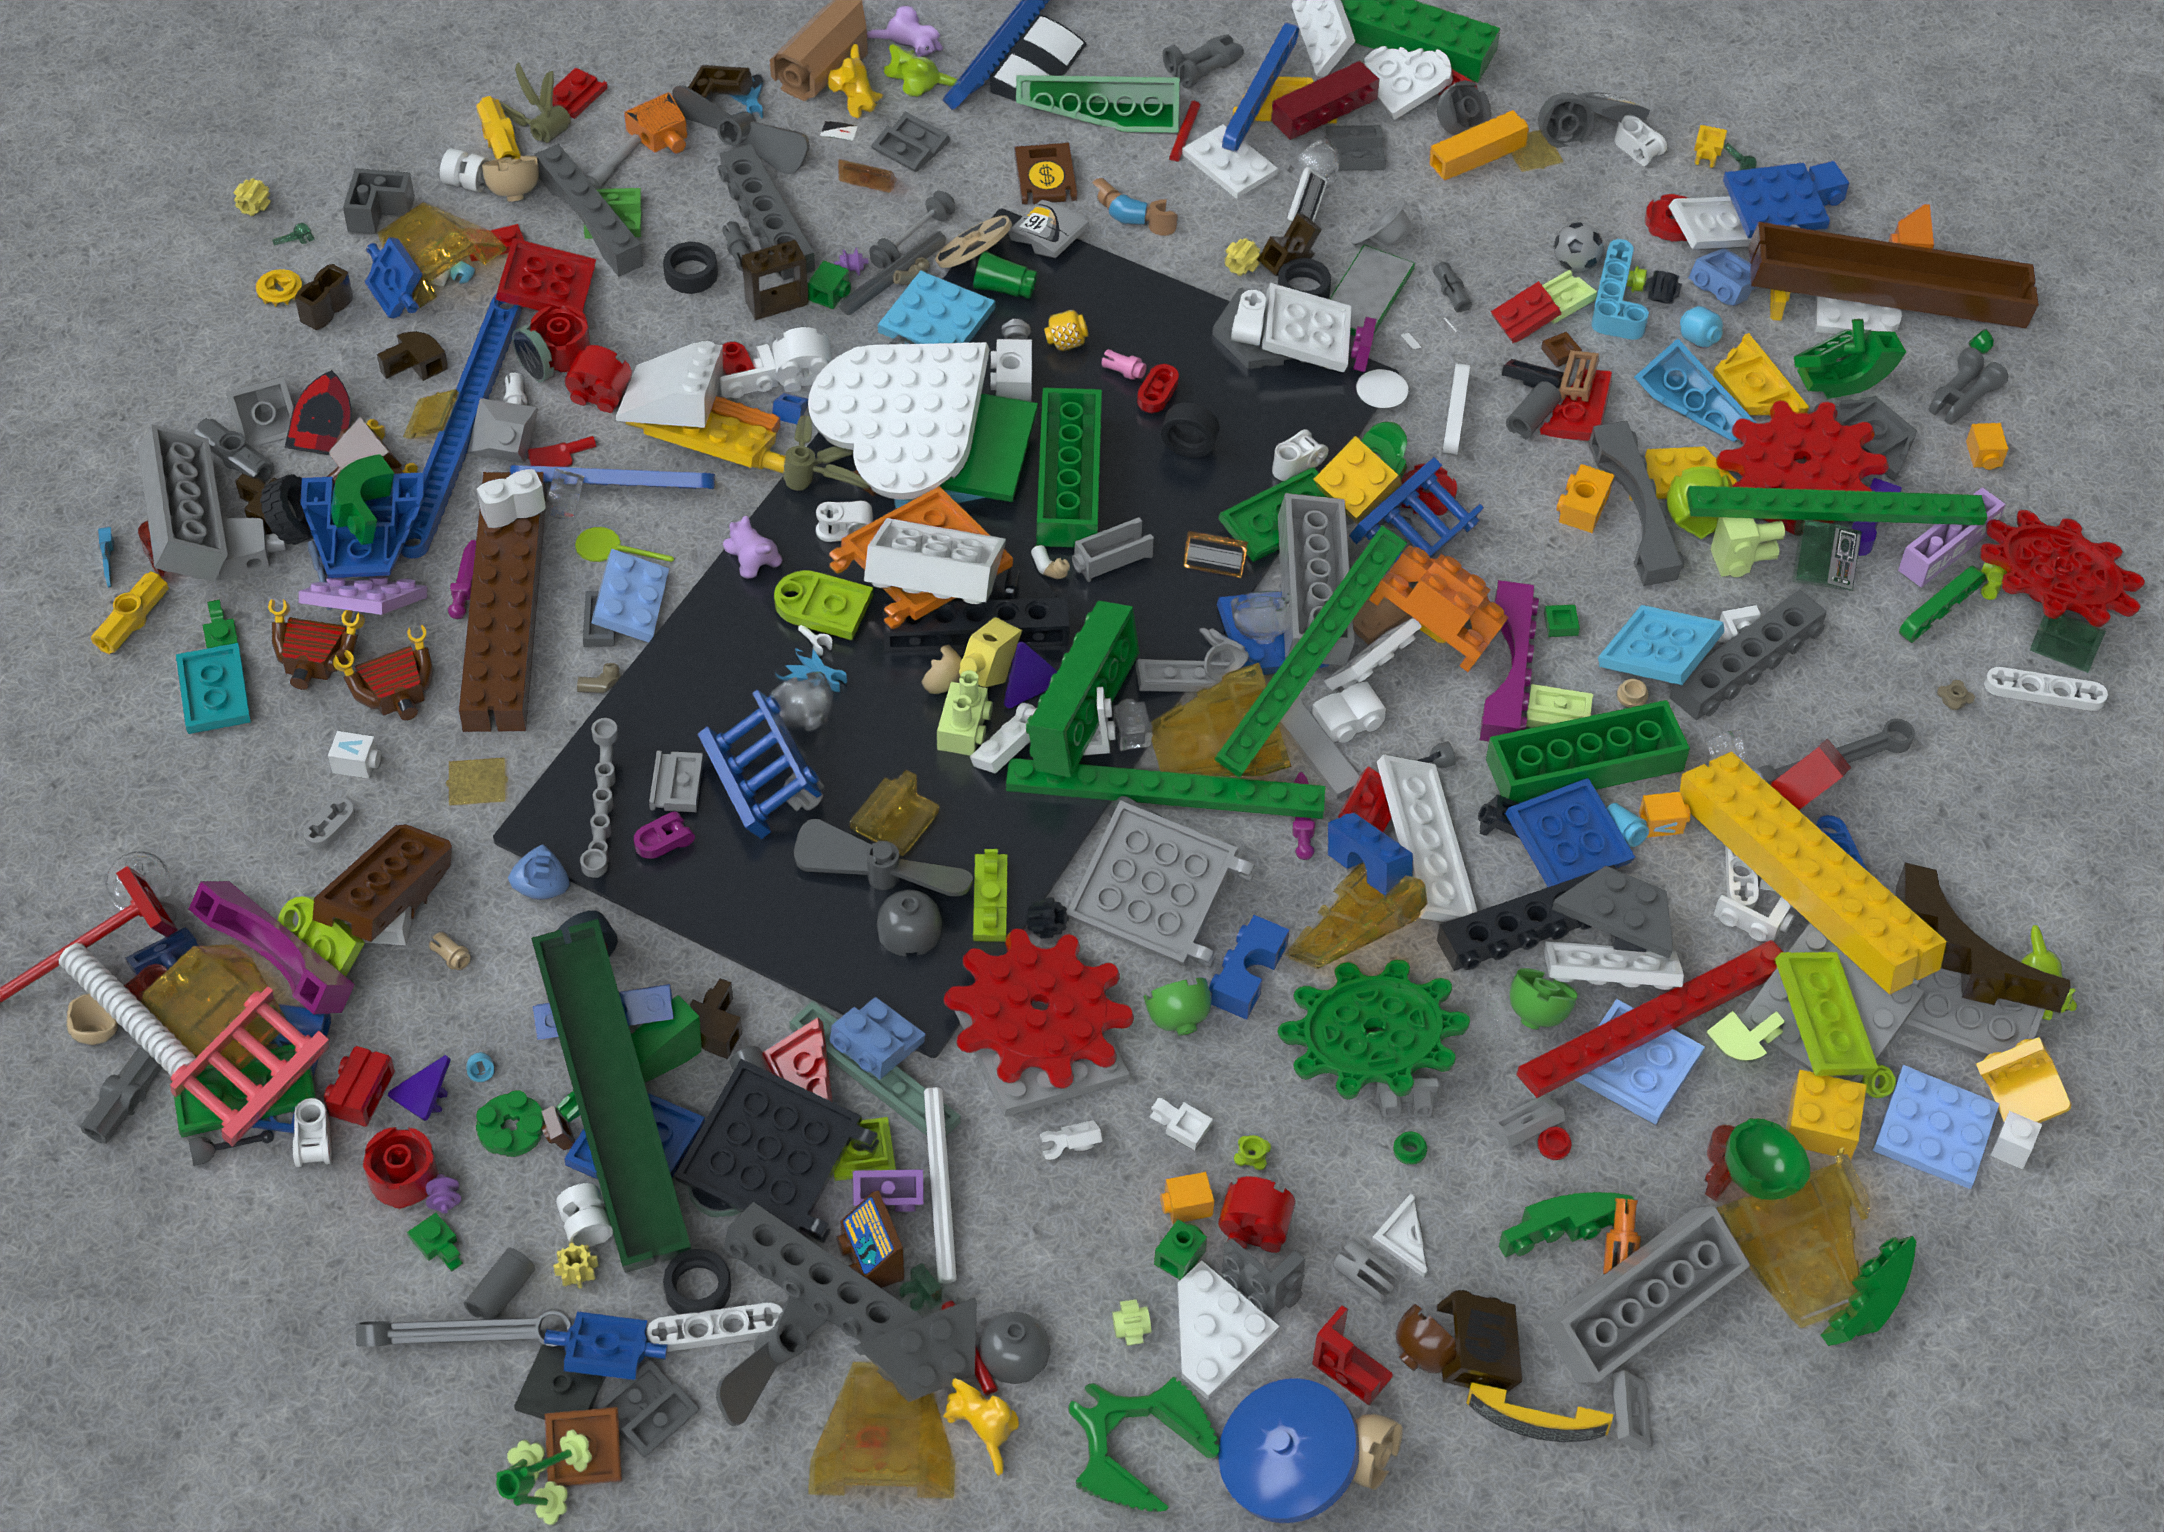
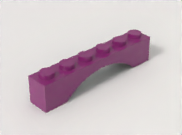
M1498 580L1494 603L1498 604L1504 610V614L1509 617L1500 631L1508 643L1512 668L1502 685L1485 699L1480 741L1489 742L1492 736L1526 729L1527 717L1521 716L1522 711H1527L1529 703V693L1524 692V687L1530 686L1532 669L1526 668L1527 663H1532L1534 645L1529 644V639L1535 638L1537 621H1531V616L1537 615L1539 598L1533 597L1535 585Z
M230 881L200 882L189 906V911L207 926L241 941L268 959L287 979L292 990V997L313 1014L343 1012L355 986L353 982Z

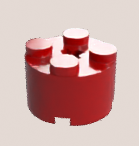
M562 305V308L552 309V306L545 307L538 311L531 319L530 331L535 330L547 344L552 356V361L549 362V365L554 370L568 372L578 351L581 348L585 350L586 346L591 345L586 316L576 307L570 305Z
M588 345L585 350L581 348L564 380L566 388L571 393V401L585 406L587 402L596 404L599 410L612 413L619 404L632 378L630 365L625 360L622 364L616 359L617 353L608 348L598 345Z
M396 1127L387 1128L373 1136L366 1145L363 1167L370 1190L375 1198L386 1205L401 1209L414 1205L428 1196L426 1185L429 1181L437 1178L438 1169L431 1143L421 1131L408 1127V1130H397Z
M1253 1176L1240 1177L1237 1179L1236 1184L1233 1185L1231 1182L1228 1186L1218 1221L1219 1228L1228 1236V1240L1233 1239L1244 1249L1250 1244L1261 1247L1270 1253H1278L1286 1241L1296 1200L1293 1194L1286 1188L1283 1193L1274 1189L1275 1182L1265 1178Z

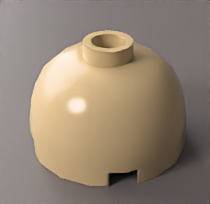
M520 156L521 159L506 157L484 162L482 170L486 185L496 195L506 196L507 201L524 199L523 194L532 191L539 178L536 156Z
M1378 1414L1362 1415L1355 1419L1358 1430L1359 1463L1352 1480L1363 1487L1376 1490L1381 1486L1389 1472L1382 1469L1388 1463L1390 1456L1397 1457L1402 1440L1403 1427L1389 1417Z

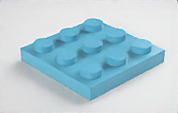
M920 270L878 323V333L904 344L969 343L994 311L995 301Z
M1641 605L1598 656L1599 667L1683 685L1725 632L1724 622Z

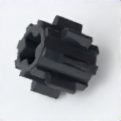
M1665 271L1653 272V276L1647 279L1645 291L1649 292L1648 299L1655 302L1672 304L1674 298L1680 296L1682 283H1678L1679 276Z
M1053 897L1042 898L1038 902H1032V906L1028 907V913L1025 915V920H1027L1028 924L1027 928L1033 934H1039L1040 939L1053 938L1054 935L1062 934V930L1067 928L1066 923L1069 921V916L1066 913L1067 908L1061 902H1055Z

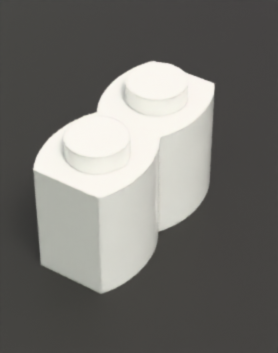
M533 469L518 471L506 479L488 481L477 488L481 514L488 528L502 527L510 524L517 518L532 517L546 509L542 483Z
M1361 682L1346 688L1341 693L1325 696L1313 704L1312 716L1333 743L1337 741L1345 743L1350 741L1356 733L1364 730L1371 732L1378 729L1385 720L1386 708L1369 683Z

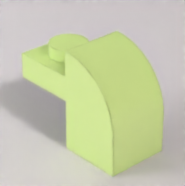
M1732 1011L1706 1031V1034L1728 1057L1739 1061H1752L1767 1054L1759 1042L1764 1039L1769 1044L1782 1034L1783 1030L1780 1026L1785 1021L1776 1011L1752 1031H1749L1734 1011Z

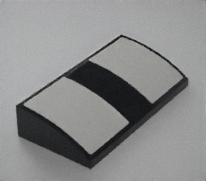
M1039 14L990 78V93L1016 102V75L1064 76L1087 43L1066 26Z

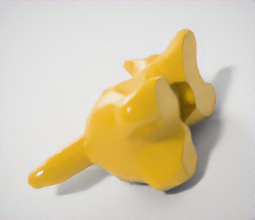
M854 44L850 51V58L844 59L842 66L837 70L830 71L828 86L833 92L843 91L846 94L849 114L858 119L861 117L862 110L867 112L874 111L883 94L872 90L866 67L860 60L859 46Z
M954 1378L952 1386L957 1392L948 1394L946 1413L943 1415V1418H948L947 1422L954 1423L956 1420H967L972 1425L975 1432L986 1444L995 1473L999 1476L1003 1473L1004 1466L999 1446L1008 1439L1012 1431L1019 1427V1418L1016 1412L1010 1409L1007 1402L993 1395L990 1399L985 1400L980 1391Z

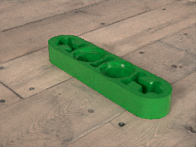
M1975 566L1967 568L1914 611L1901 625L1899 634L1910 643H1913L1933 626L1931 625L1932 622L1937 618L1941 620L1952 611L1950 608L1954 604H1960L1980 588L1986 575Z

